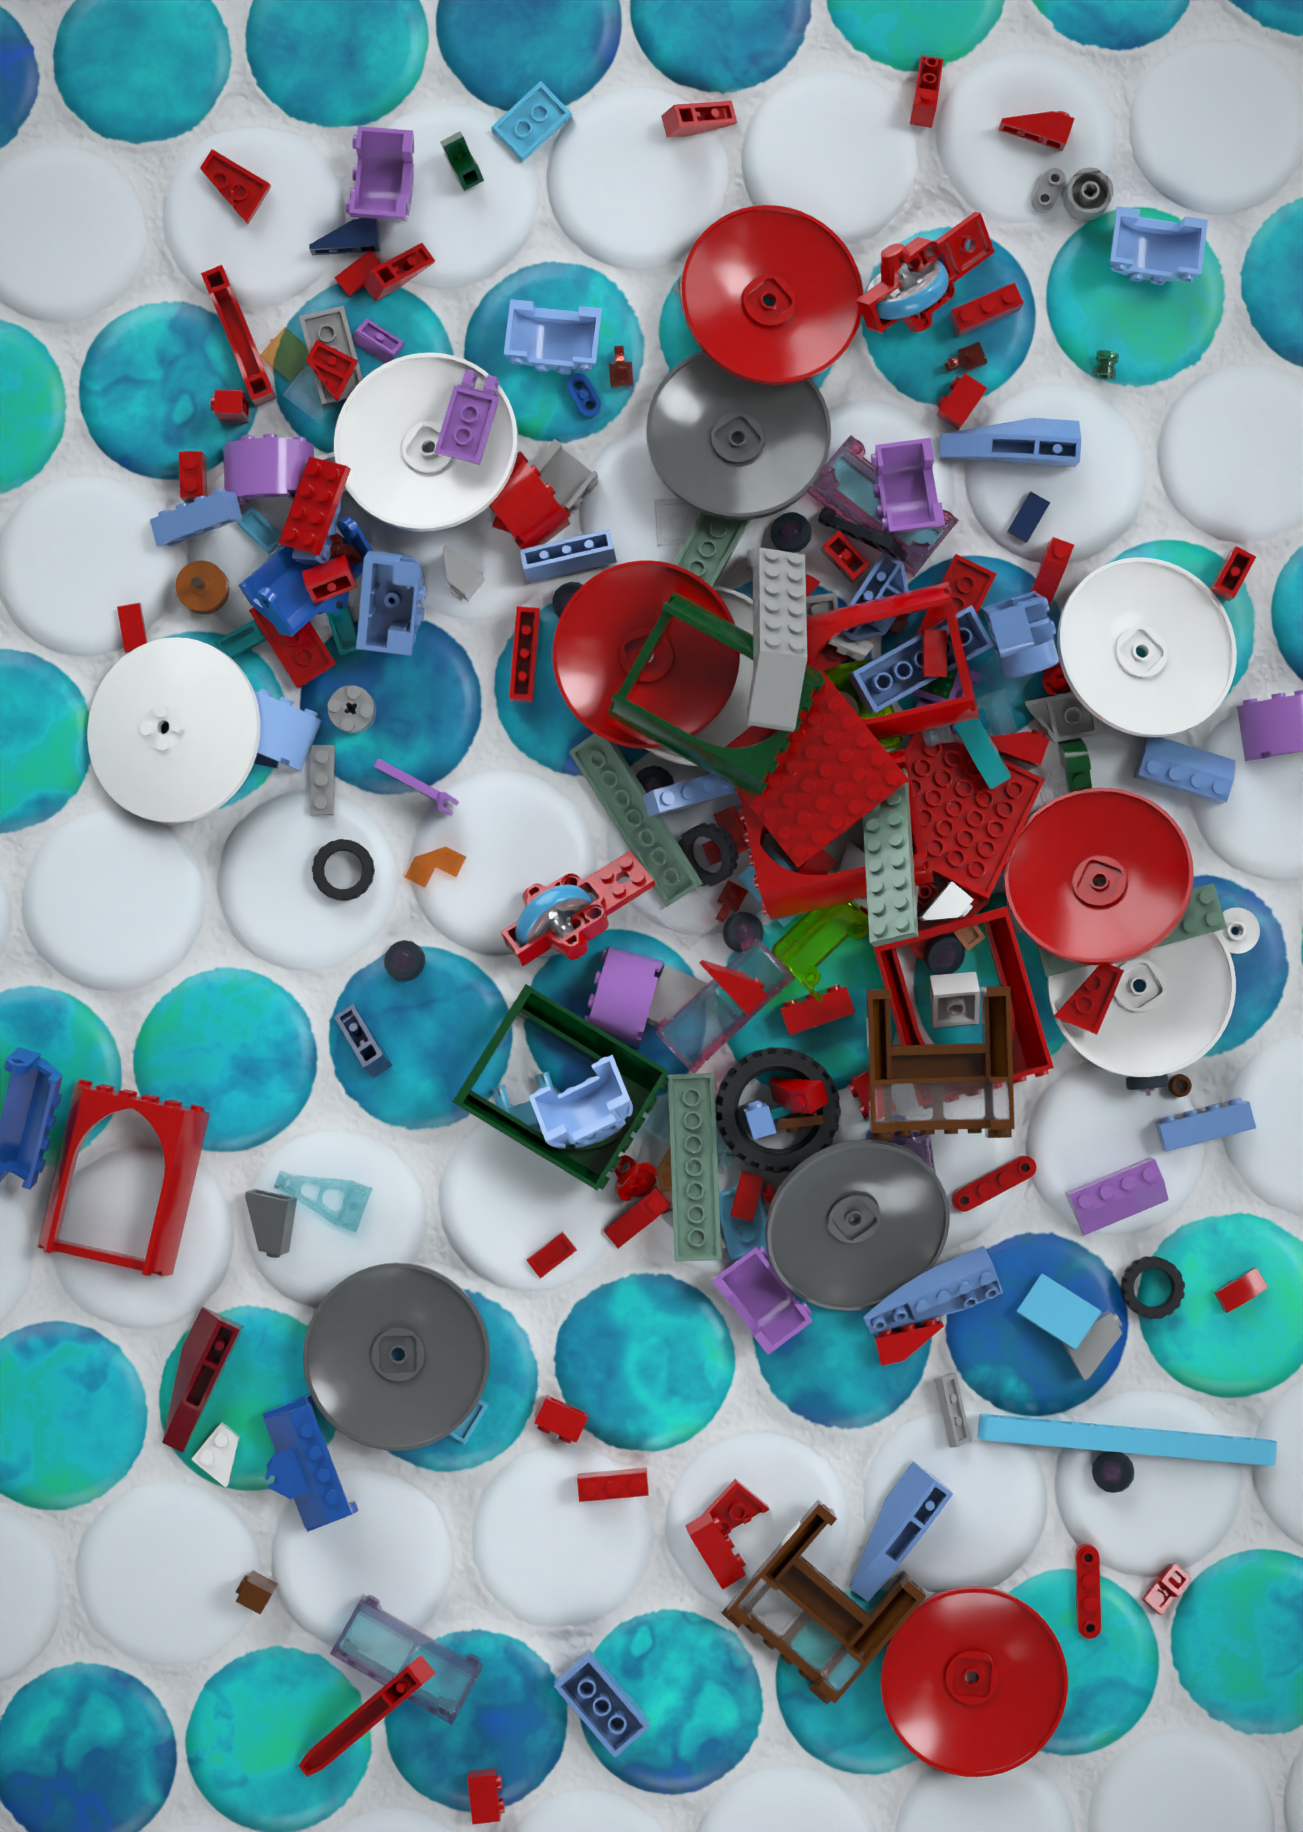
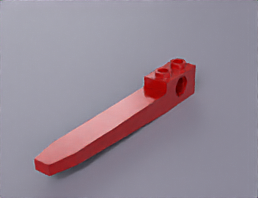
M420 1655L307 1752L298 1765L306 1777L327 1767L436 1674L423 1656Z

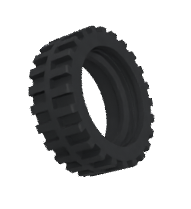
M771 1047L757 1050L738 1060L728 1070L723 1081H721L715 1102L718 1129L731 1152L747 1165L761 1171L765 1170L773 1173L792 1172L805 1159L832 1144L835 1132L839 1128V1116H841L839 1093L826 1069L812 1057L789 1048ZM774 1070L791 1072L803 1080L823 1081L828 1098V1103L817 1110V1115H823L824 1124L813 1125L810 1133L802 1141L794 1146L783 1149L767 1148L753 1141L744 1131L738 1113L739 1100L747 1084L756 1076Z

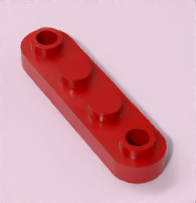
M1026 1155L1019 1156L957 1189L951 1199L953 1206L961 1212H967L1031 1178L1037 1168L1035 1161ZM1024 1163L1029 1165V1169L1026 1172L1021 1170V1166ZM967 1196L968 1202L964 1205L961 1204L960 1198Z
M1082 1544L1075 1551L1077 1629L1084 1638L1093 1639L1101 1632L1099 1553L1094 1546ZM1086 1554L1092 1555L1089 1561L1084 1560ZM1088 1624L1094 1625L1091 1631L1086 1630Z

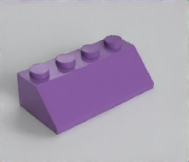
M1151 1157L1065 1193L1083 1236L1169 1200L1156 1160Z

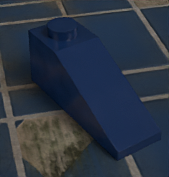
M370 218L353 219L309 244V250L312 256L362 253L369 250L379 252L380 235L378 220Z
M354 1004L334 1016L363 1068L373 1078L393 1066Z

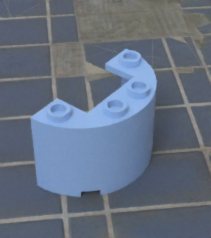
M1117 206L1109 263L1112 271L1129 276L1131 281L1151 280V283L1156 285H1163L1165 281L1193 282L1194 278L1201 275L1208 224L1207 219L1185 216L1180 223L1139 217L1140 209Z
M510 299L504 355L509 358L510 363L535 367L534 370L538 372H548V369L557 370L559 374L569 375L571 371H591L596 365L602 308L579 306L578 312L536 308L533 301Z
M259 688L258 692L254 691L261 720V733L257 753L301 771L322 720L317 718L318 713L306 708L304 711L293 707L294 702L283 697L280 700L271 698L272 693Z
M613 1055L603 1057L597 1063L591 1065L598 1076L590 1077L585 1082L575 1087H570L559 1095L548 1086L538 1089L529 1096L545 1141L549 1145L565 1149L566 1145L574 1144L575 1148L588 1146L608 1138L626 1124L624 1119L627 1116H631L633 1105Z

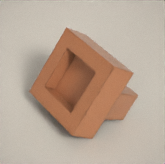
M977 925L953 932L966 951H969L986 937Z

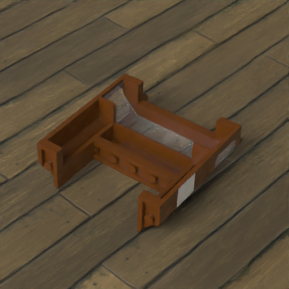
M1010 986L981 987L982 1043L891 1045L890 999H892V989L866 990L870 1140L893 1141V1132L896 1131L897 1135H911V1131L921 1130V1135L935 1134V1130H944V1134H958V1129H968V1133H982V1129H985V1137L987 1138L1012 1137L1011 1129H1015Z
M817 1500L721 1614L737 1628L743 1624L753 1634L758 1632L764 1638L762 1641L770 1649L776 1648L782 1653L780 1657L787 1664L791 1665L793 1663L799 1668L798 1672L806 1680L812 1679L808 1683L809 1690L828 1705L830 1701L835 1704L925 1599L926 1594L921 1587L918 1589L919 1586L913 1580H910L909 1575L904 1571L869 1613L859 1606L801 1555L827 1524L832 1526L837 1520L835 1511L832 1508L829 1509L825 1504L822 1505V1502Z

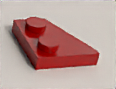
M318 340L315 341L306 359L308 365L333 398L339 402L358 364V360Z

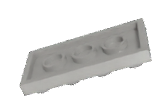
M344 305L299 316L308 353H310L315 341L318 340L358 360ZM358 363L338 402L314 373L322 407L346 401L355 387L363 380Z

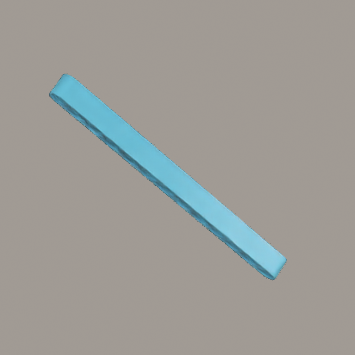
M979 1414L977 1435L978 1439L1267 1466H1275L1277 1441L1270 1439L994 1414Z

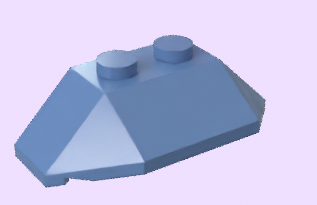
M884 551L849 606L908 592L904 563ZM896 617L860 625L841 634L852 641L884 636Z

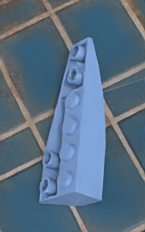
M1029 418L940 434L939 458L1076 467L1080 462L1081 431L1079 421Z
M981 1246L920 1274L882 1300L863 1318L870 1334L971 1308L976 1304L1002 1294L1003 1290L994 1265L985 1247Z
M914 1461L885 1498L849 1588L867 1602L902 1563L953 1495L950 1488Z

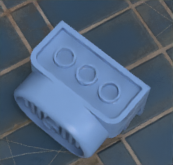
M368 551L365 555L356 649L412 656L416 632L424 620L425 608H422L427 592L424 571L419 561L404 553Z
M1033 591L982 607L989 635L994 645V651L998 656L1002 673L1007 678L1033 674L1058 663L1059 658L1053 640V635L1057 633L1053 620L1051 621L1047 616L1050 608L1044 596Z

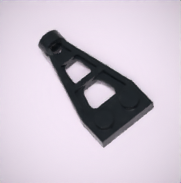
M827 506L819 514L818 522L827 527L830 526L882 553L885 551L902 562L905 561L908 553L902 549L903 544L896 541V537L887 532L879 534L836 516V510Z

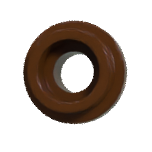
M1183 1074L1172 1076L1168 1084L1170 1093L1176 1097L1188 1095L1192 1087L1190 1079ZM1178 1081H1181L1183 1083V1088L1181 1090H1178L1176 1088V1083Z

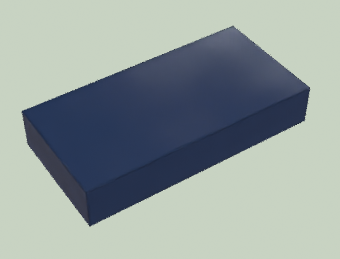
M1030 491L1007 532L1027 543L1051 502Z

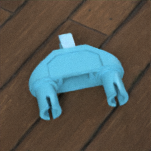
M549 1071L543 1073L545 1083L542 1074L535 1075L539 1089L550 1086L554 1090ZM505 1085L499 1086L501 1096L497 1087L491 1089L496 1106L540 1132L541 1127L531 1101L513 1106L509 1102Z

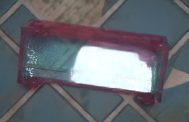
M850 435L822 467L818 480L807 493L824 507L827 506L836 510L837 517L883 534L881 519L877 518L876 512L879 499L874 498L873 484H877L875 468H872L871 462L864 458L866 451L862 442ZM943 510L945 520L943 528L891 534L896 537V541L903 544L902 549L908 553L905 561L902 563H904L905 571L913 577L916 576L959 521L951 512Z
M749 938L740 946L743 951L726 966L727 968L746 973L751 979L756 976L765 986L762 990L768 997L749 1015L712 979L669 1020L665 1017L655 1026L658 1029L655 1034L693 1074L769 1001L779 994L781 989L788 986L795 979L789 970L758 938L754 940Z

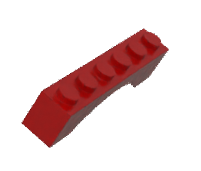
M223 265L202 272V278L226 332L252 402L255 406H259L276 399V394Z

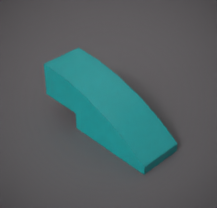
M979 719L955 724L965 747L990 790L1011 778L1010 771Z

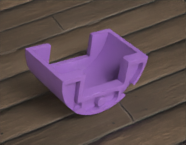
M358 126L357 135H353L352 147L356 149L358 156L357 167H353L352 173L355 188H351L350 199L346 200V214H349L350 217L407 221L408 217L406 216L410 214L414 180L413 130Z
M264 434L263 438L244 435L241 436V440L226 442L223 446L224 489L228 492H236L239 504H248L249 499L288 497L294 500L309 456L314 457V444L306 442L305 437H294L292 439L277 438L276 434Z
M931 438L875 445V453L871 454L872 468H875L877 483L873 484L874 498L879 499L876 512L877 518L881 519L883 532L897 534L943 528L945 526L942 503H938L932 469L934 455Z
M1303 690L1294 691L1295 695L1293 696L1277 693L1272 694V699L1257 701V698L1243 700L1244 705L1237 707L1245 761L1303 752Z
M610 946L609 950L604 949L600 962L604 963L602 972L597 971L594 985L598 987L596 995L591 994L588 1007L592 1008L590 1017L585 1016V1020L625 1045L639 1049L663 961Z
M756 1246L712 1279V1282L724 1298L730 1302L751 1330L755 1339L767 1355H769L812 1322L809 1316L812 1314V1311L805 1302L801 1304L793 1294L794 1292L783 1283L773 1264L768 1261L770 1257L764 1247L758 1248Z

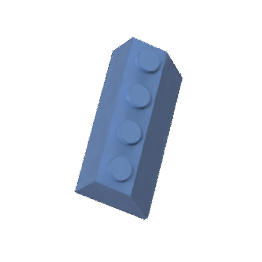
M1146 737L1134 777L1223 804L1228 801L1234 781L1235 760L1162 737Z

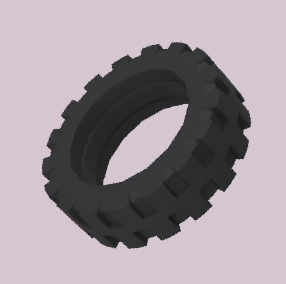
M702 823L689 829L681 836L682 839L678 841V844L703 884L700 886H714L726 880L734 873L733 870L738 865L736 861L739 859V853L736 852L738 847L736 842H733L732 835L725 832V828L722 826L717 827L714 823ZM697 838H709L720 849L722 862L717 872L704 870L695 860L693 848Z
M346 839L330 841L325 846H322L314 857L312 866L313 880L318 889L332 899L342 901L356 899L364 894L373 882L375 874L373 859L368 850L355 841ZM338 851L354 853L362 864L360 880L355 886L348 889L333 887L325 877L324 867L326 861L332 854Z
M1144 1256L1139 1260L1133 1261L1132 1265L1124 1271L1125 1274L1121 1278V1294H1123L1124 1302L1136 1314L1148 1319H1162L1164 1316L1174 1313L1173 1311L1181 1305V1299L1185 1295L1183 1292L1185 1283L1181 1272L1171 1262L1157 1256ZM1156 1268L1168 1275L1172 1289L1170 1296L1163 1304L1150 1307L1138 1301L1134 1294V1283L1141 1272L1146 1269Z

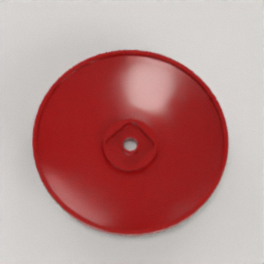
M776 205L751 206L733 211L711 224L697 239L687 257L682 272L680 285L682 312L695 342L719 367L732 375L754 383L765 385L793 384L822 373L832 366L847 350L856 334L862 316L859 305L855 301L863 295L862 281L855 260L846 245L824 223L811 215L789 207ZM771 297L775 304L773 306H766L763 303V298Z
M652 560L632 561L615 565L600 572L583 584L567 603L561 614L553 641V667L558 688L567 706L576 718L592 732L608 741L640 749L663 747L614 720L607 714L608 708L613 702L611 699L614 693L617 694L663 612L661 609L663 604L669 601L673 593L677 592L735 624L729 609L718 593L706 581L687 569L674 564ZM673 617L653 653V659L647 663L628 700L694 736L719 715L729 700L739 672L740 653Z
M1097 787L1081 789L1057 797L1043 805L1024 823L1005 863L1004 881L1011 912L1023 932L1036 945L1060 959L1073 963L1110 965L1128 961L1145 954L1169 936L1187 910L1193 890L1194 870L1192 855L1186 837L1175 820L1164 809L1146 797L1130 791ZM1096 878H1104L1106 884L1102 887L1095 886L1093 882Z
M968 1586L940 1592L920 1603L888 1641L881 1664L880 1688L888 1720L896 1735L910 1752L926 1764L940 1771L964 1777H985L1001 1774L1022 1765L1035 1756L1050 1740L1059 1725L1065 1709L1068 1694V1673L1059 1641L1050 1626L1036 1610L1009 1593L993 1588ZM969 1671L978 1673V1678L975 1682L970 1683L966 1681L965 1676Z

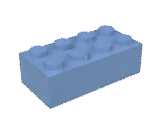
M591 1649L555 1678V1689L614 1758L650 1728L648 1716Z

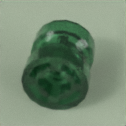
M1106 350L1097 351L1095 359L1098 363L1093 368L1092 375L1101 379H1115L1116 370L1114 365L1118 363L1119 354Z

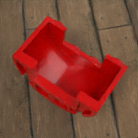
M519 451L509 480L489 507L522 550L546 544L570 525L568 518L571 514L564 505L560 506L553 497L556 494L554 489L548 482L544 485L539 478L542 476L534 464L529 466L527 464L528 460Z

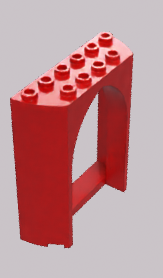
M949 582L806 616V664L812 667L822 649L844 631L860 625L944 606L964 697L883 716L861 718L878 741L980 718Z
M905 749L890 751L888 754L900 769L905 768L910 780L908 781L910 818L917 854L913 855L915 887L934 883ZM738 792L739 801L742 804V808H739L741 821L744 822L747 830L743 831L744 838L752 851L748 853L751 867L753 866L754 870H756V875H753L755 888L761 894V906L764 915L768 914L770 919L774 920L852 902L859 898H867L865 866L827 875H805L790 871L772 860L763 849L767 828Z
M1007 906L918 931V937L873 947L885 989H892L890 1007L901 1045H926L918 1028L896 947L982 923L999 985L1010 986L1013 1084L1026 1081V1076L1035 1074V1077L1049 1074L1048 1070L1054 1068ZM982 1081L944 1082L942 1084L943 1102L949 1103L959 1100L958 1095L961 1094L968 1095V1097L980 1094L984 1084ZM994 1082V1090L1004 1087L1003 1082ZM912 1083L918 1105L923 1106V1109L932 1108L931 1084Z
M79 1079L74 1084L37 1247L43 1248V1252L50 1254L56 1251L140 1270L143 1275L151 1276V1273L160 1276L173 1275L210 1112L204 1111L205 1107L191 1104V1108L182 1106L181 1101L169 1099V1101L165 1100L162 1102L159 1101L160 1097L146 1094L140 1097L137 1096L136 1091L124 1089L117 1092L114 1091V1086L101 1084L95 1087L92 1086V1081ZM133 1108L145 1117L156 1131L162 1145L165 1162L162 1189L145 1259L59 1239L75 1165L82 1144L92 1129L103 1119L115 1112Z

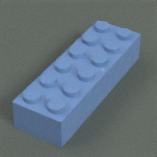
M972 605L956 613L967 661L994 646ZM947 619L927 630H947V672L957 667ZM922 633L847 674L869 715L875 714L938 678L922 677Z

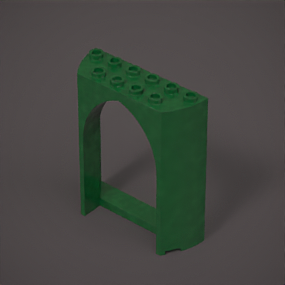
M675 592L670 596L669 601L663 604L661 608L663 612L618 693H614L611 699L613 702L608 708L607 715L753 797H756L757 794L762 795L768 785L765 782L766 777L769 773L774 774L779 765V762L776 760L780 752L785 754L791 743L788 740L792 733L791 731L778 730L768 739L752 746L742 748L719 747L697 739L628 700L673 617L753 661V634ZM807 664L794 730L795 734L803 722L799 719L803 711L808 713L814 702V699L811 698L814 691L819 692L826 680L822 678L823 673Z
M525 984L452 1103L597 1191L598 1189H604L610 1179L606 1175L609 1171L613 1173L622 1159L618 1155L620 1152L625 1153L634 1139L630 1136L632 1132L637 1133L646 1119L642 1117L644 1112L648 1114L656 1103L657 1098L654 1097L658 1089L663 1091L669 1079L666 1076L669 1071ZM517 1016L594 1063H597L603 1057L613 1055L633 1105L632 1114L624 1119L626 1124L621 1128L620 1132L609 1139L580 1148H575L574 1144L566 1145L565 1149L553 1147L545 1141L542 1133L472 1091Z

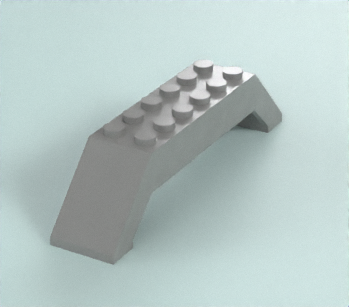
M760 547L749 549L746 553V570L753 571V676L747 705V725L794 732L807 663L805 555Z

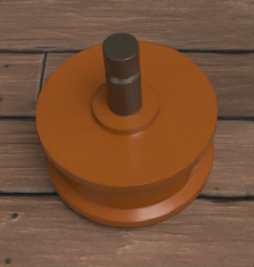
M199 560L187 564L179 572L176 579V593L180 601L191 611L198 614H211L221 609L227 602L230 594V584L227 576L218 566L208 561Z

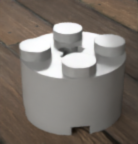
M1091 167L1084 168L1075 173L1070 179L1064 191L1063 202L1071 218L1091 221L1104 214L1111 202L1114 189L1111 179L1100 172L1101 170Z
M355 685L344 686L335 691L328 702V714L333 724L341 731L349 734H360L367 731L373 725L376 717V704L364 689ZM351 705L356 707V714L354 715L351 713L347 714L349 712L348 707Z

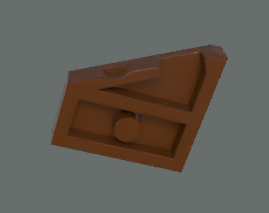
M814 1112L812 1114L792 1113L778 1120L779 1130L786 1129V1132H796L805 1126L824 1124L823 1115H817Z

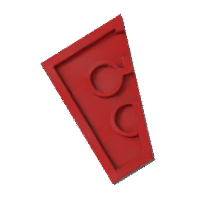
M211 149L200 167L204 175L248 225L272 187L271 184Z
M1111 964L1098 965L1053 1017L1097 1035L1124 970Z
M734 1479L703 1514L709 1511L713 1519L718 1517L724 1527L721 1532L726 1536L731 1533L733 1528L742 1523L745 1525L752 1520V1517L761 1512L765 1513L770 1508L737 1479Z

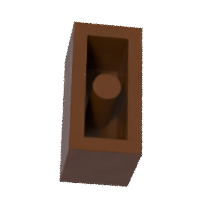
M253 1570L250 1576L245 1575L235 1592L239 1594L236 1602L261 1615L278 1583Z

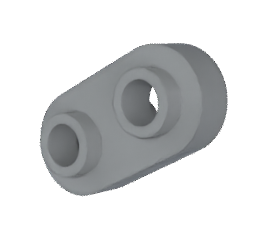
M1051 168L1045 172L1032 198V207L1035 211L1047 213L1052 210L1066 183V176L1062 170ZM1056 176L1058 182H1053L1051 177ZM1040 197H1047L1048 202H1042Z

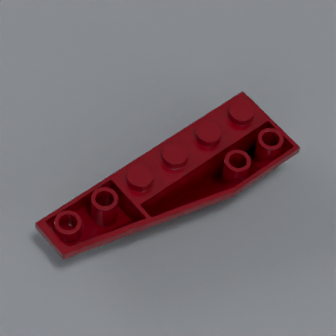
M205 1307L201 1308L181 1350L162 1441L163 1444L182 1453L187 1447L244 1326Z

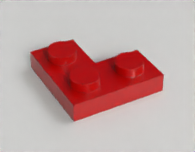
M735 805L713 814L718 827L722 826L725 828L726 833L732 835V840L736 842L738 847L736 848L737 853L740 854L751 849L749 844L745 842L743 833L745 828ZM711 840L701 845L710 866L722 861L721 851L716 843Z

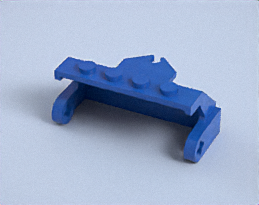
M345 515L337 522L343 537L335 533L329 561L346 555L356 579L363 573L365 555L368 551H373L358 524L351 517ZM282 546L238 586L249 603L275 626L279 634L293 636L316 614L321 615L325 612L340 613L341 610L336 607V603L340 600L341 606L346 607L350 591L314 605L306 589L302 571L315 566L303 565L292 558L294 549Z
M18 1047L6 1058L4 1069L11 1073L0 1118V1182L11 1172L24 1180L22 1188L30 1190L37 1183L39 1172L42 1173L46 1159H43L44 1151H47L50 1146L51 1138L48 1135L56 1122V1116H53L61 1101L62 1095L59 1094L63 1075L45 1059L40 1058L41 1053Z
M311 1394L273 1407L263 1413V1420L276 1451L267 1463L265 1479L268 1480L271 1476H274V1483L268 1487L289 1499L294 1498L307 1532L359 1511L355 1501L348 1503L314 1414L312 1404L315 1402Z

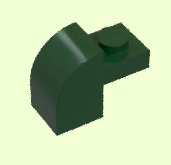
M461 132L440 141L445 153L444 155L464 191L484 181L478 164L471 155Z
M1078 738L1058 742L1060 762L1065 769L1068 792L1092 788L1090 776L1091 763L1084 741Z

